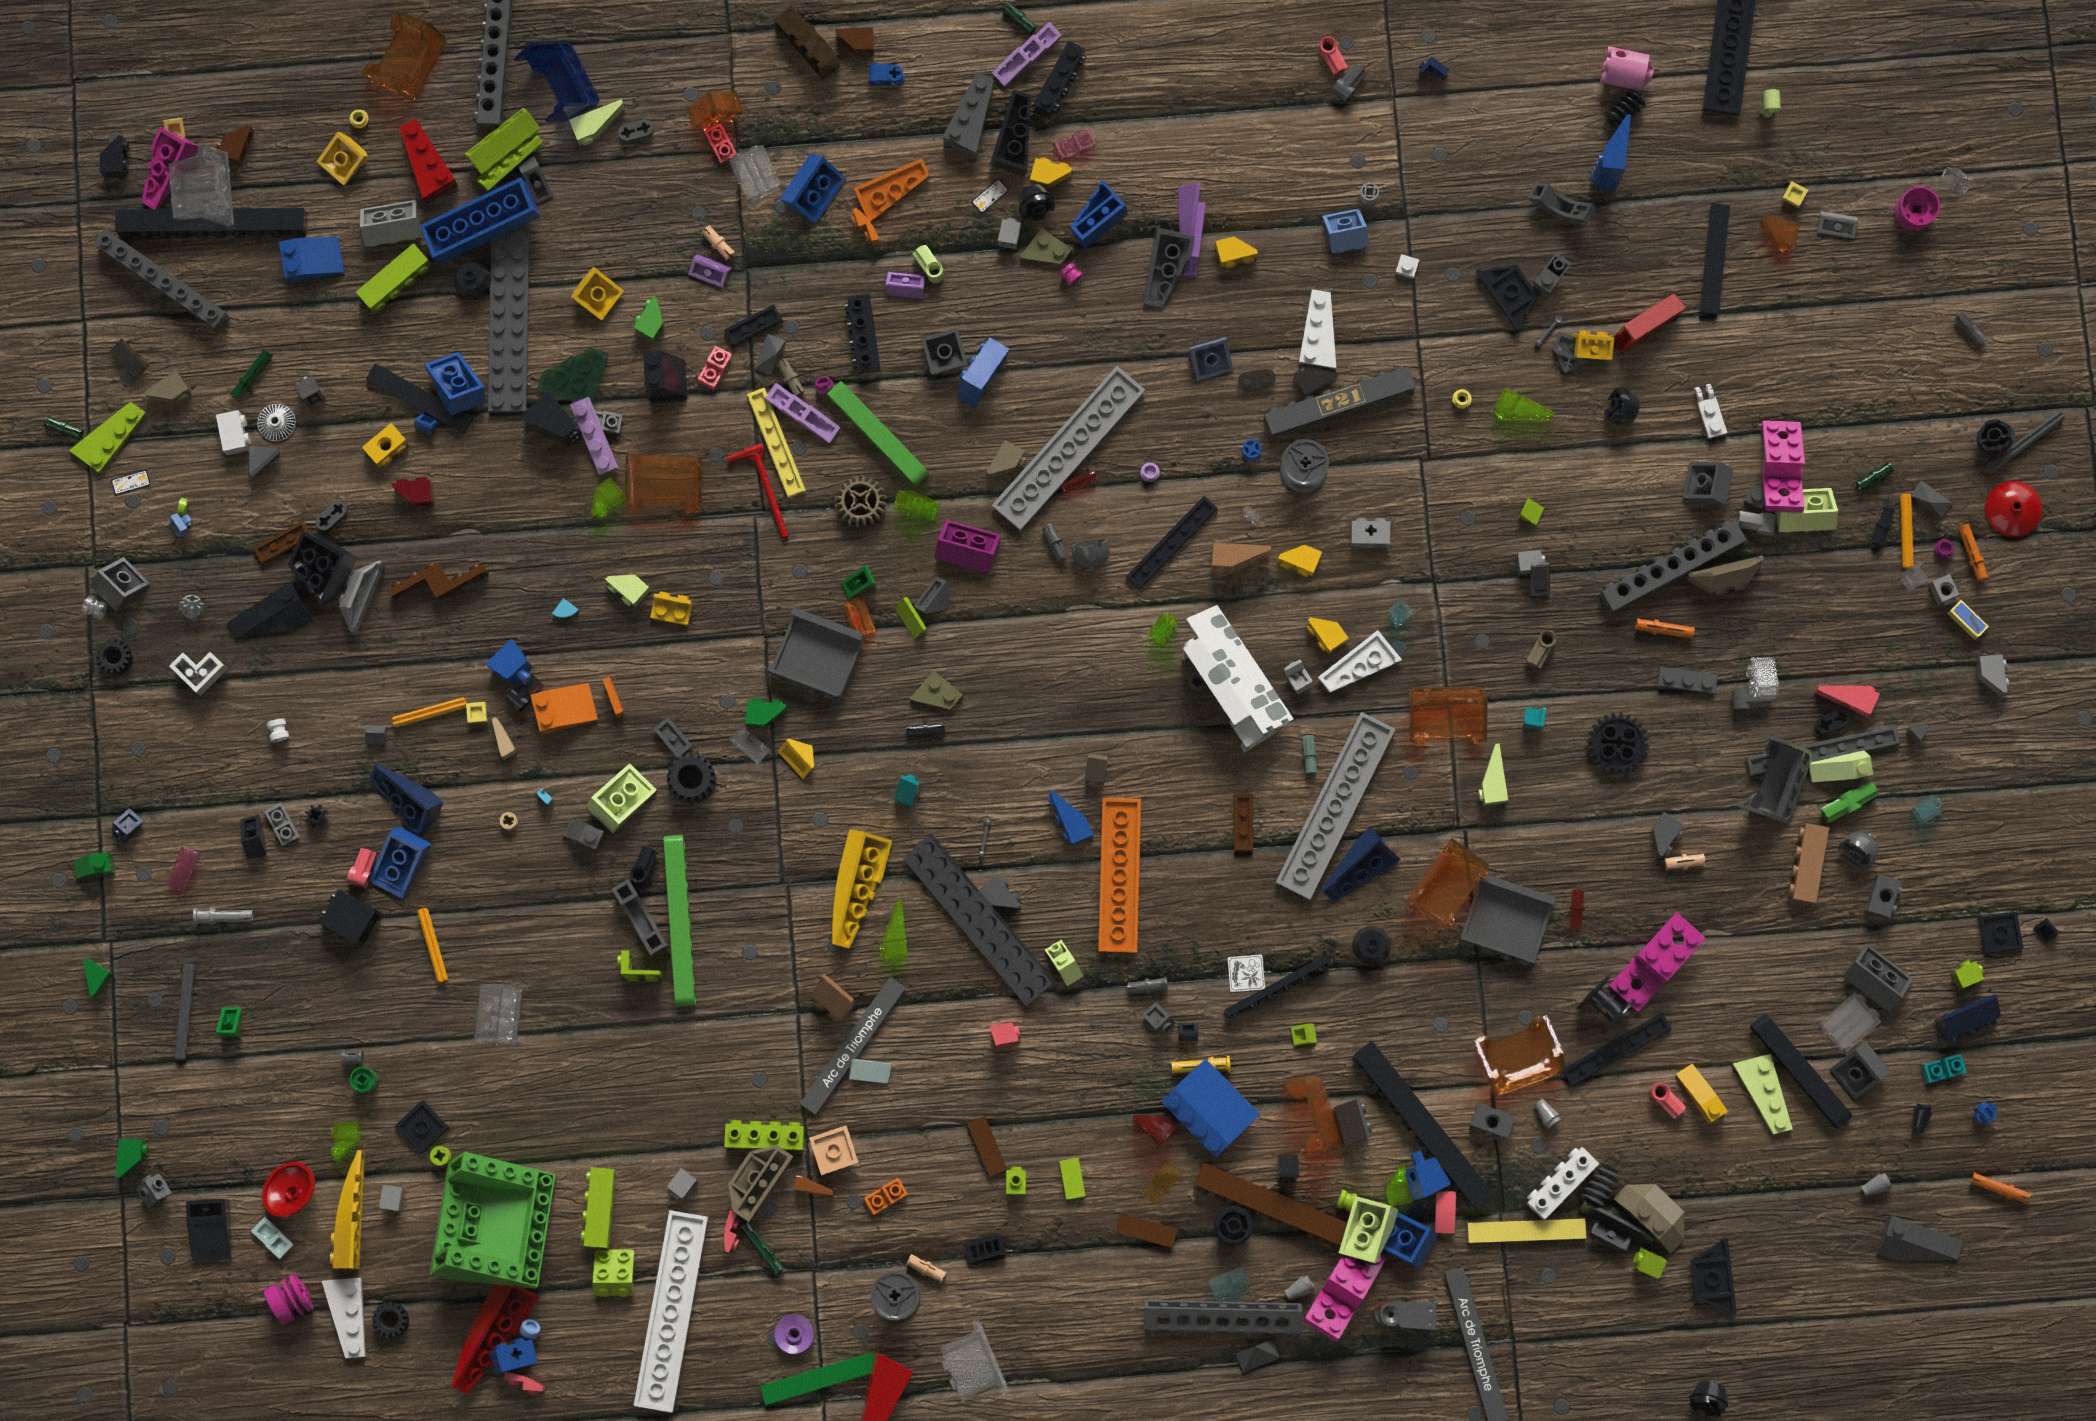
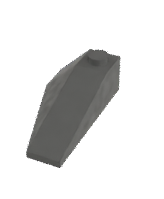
M1155 229L1143 304L1163 307L1176 280L1191 256L1195 236L1166 229Z
M1889 1216L1885 1222L1877 1255L1892 1260H1958L1963 1241L1921 1225Z

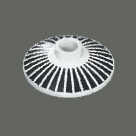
M281 404L267 406L258 417L260 433L271 441L285 440L295 429L296 419L293 412ZM274 418H278L277 424L272 423Z

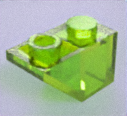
M611 477L595 488L591 515L595 521L598 518L599 520L605 518L609 514V510L620 507L624 503L623 500L626 499Z
M898 490L893 509L907 515L936 521L940 503L914 491Z
M1163 612L1149 630L1148 636L1163 648L1177 632L1178 620L1171 613L1166 614Z
M334 1122V1127L331 1128V1137L334 1138V1146L331 1147V1158H334L335 1162H342L361 1143L360 1122Z
M1404 1164L1398 1166L1384 1188L1387 1204L1392 1207L1413 1202L1405 1175V1169L1408 1167L1405 1168Z

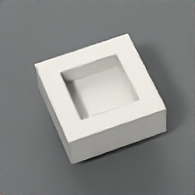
M1401 254L1395 274L1414 279L1419 259Z

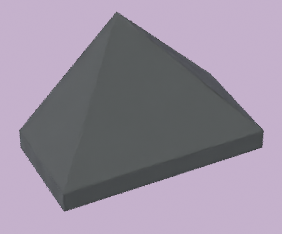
M768 334L754 369L772 376L786 341Z
M249 446L248 474L253 477L280 451L276 447Z
M1920 481L1911 493V498L1939 518H1942L1952 504L1951 501L1923 481Z
M936 576L914 607L926 614L949 609V583Z
M1273 1339L1236 1354L1243 1372L1280 1358Z

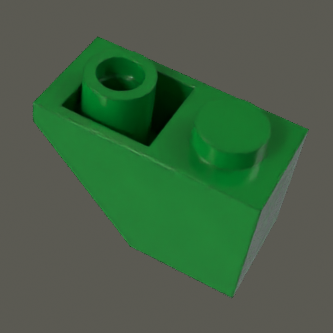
M753 698L752 701L747 702L745 724L749 727L766 728L787 711V706L783 704V701L772 700L771 703L764 702V699Z

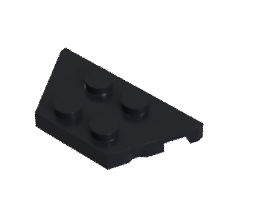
M1510 265L1504 268L1494 267L1487 270L1478 269L1475 272L1517 332L1538 297L1537 292L1518 265Z
M1725 1238L1690 1260L1694 1299L1696 1301L1734 1315L1737 1314L1729 1243L1728 1238Z

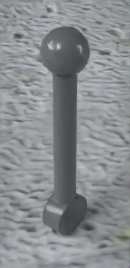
M1556 316L1554 323L1539 340L1535 341L1536 347L1542 346V341L1557 324L1562 322L1561 316Z
M989 819L984 821L985 829L979 856L981 859L984 857L988 829L991 825V820Z

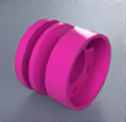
M1923 186L1911 188L1896 202L1894 208L1896 221L1902 228L1909 231H1920L1926 228L1939 214V198L1930 188ZM1917 208L1918 211L1913 213L1912 210Z
M294 1273L289 1275L290 1282L286 1278L282 1279L284 1289H281L276 1283L264 1289V1294L271 1310L283 1326L295 1320V1309L300 1315L305 1314L304 1307L307 1311L314 1309L308 1289Z

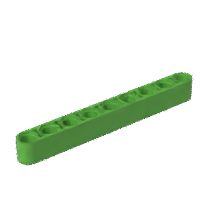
M684 835L664 836L676 1007L696 1005Z

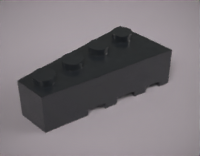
M1013 89L989 165L1022 176L1026 175L1031 95Z

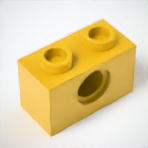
M390 423L362 448L380 468L387 466L396 454L404 452L409 443L395 426ZM390 443L391 448L389 450H382L384 444Z

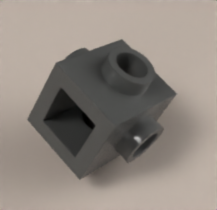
M160 1173L153 1177L151 1175L146 1176L141 1180L142 1184L137 1188L139 1196L144 1200L148 1208L163 1202L172 1193Z

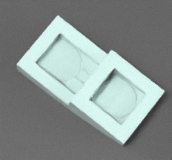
M266 1216L251 1230L279 1259L293 1246V1243Z

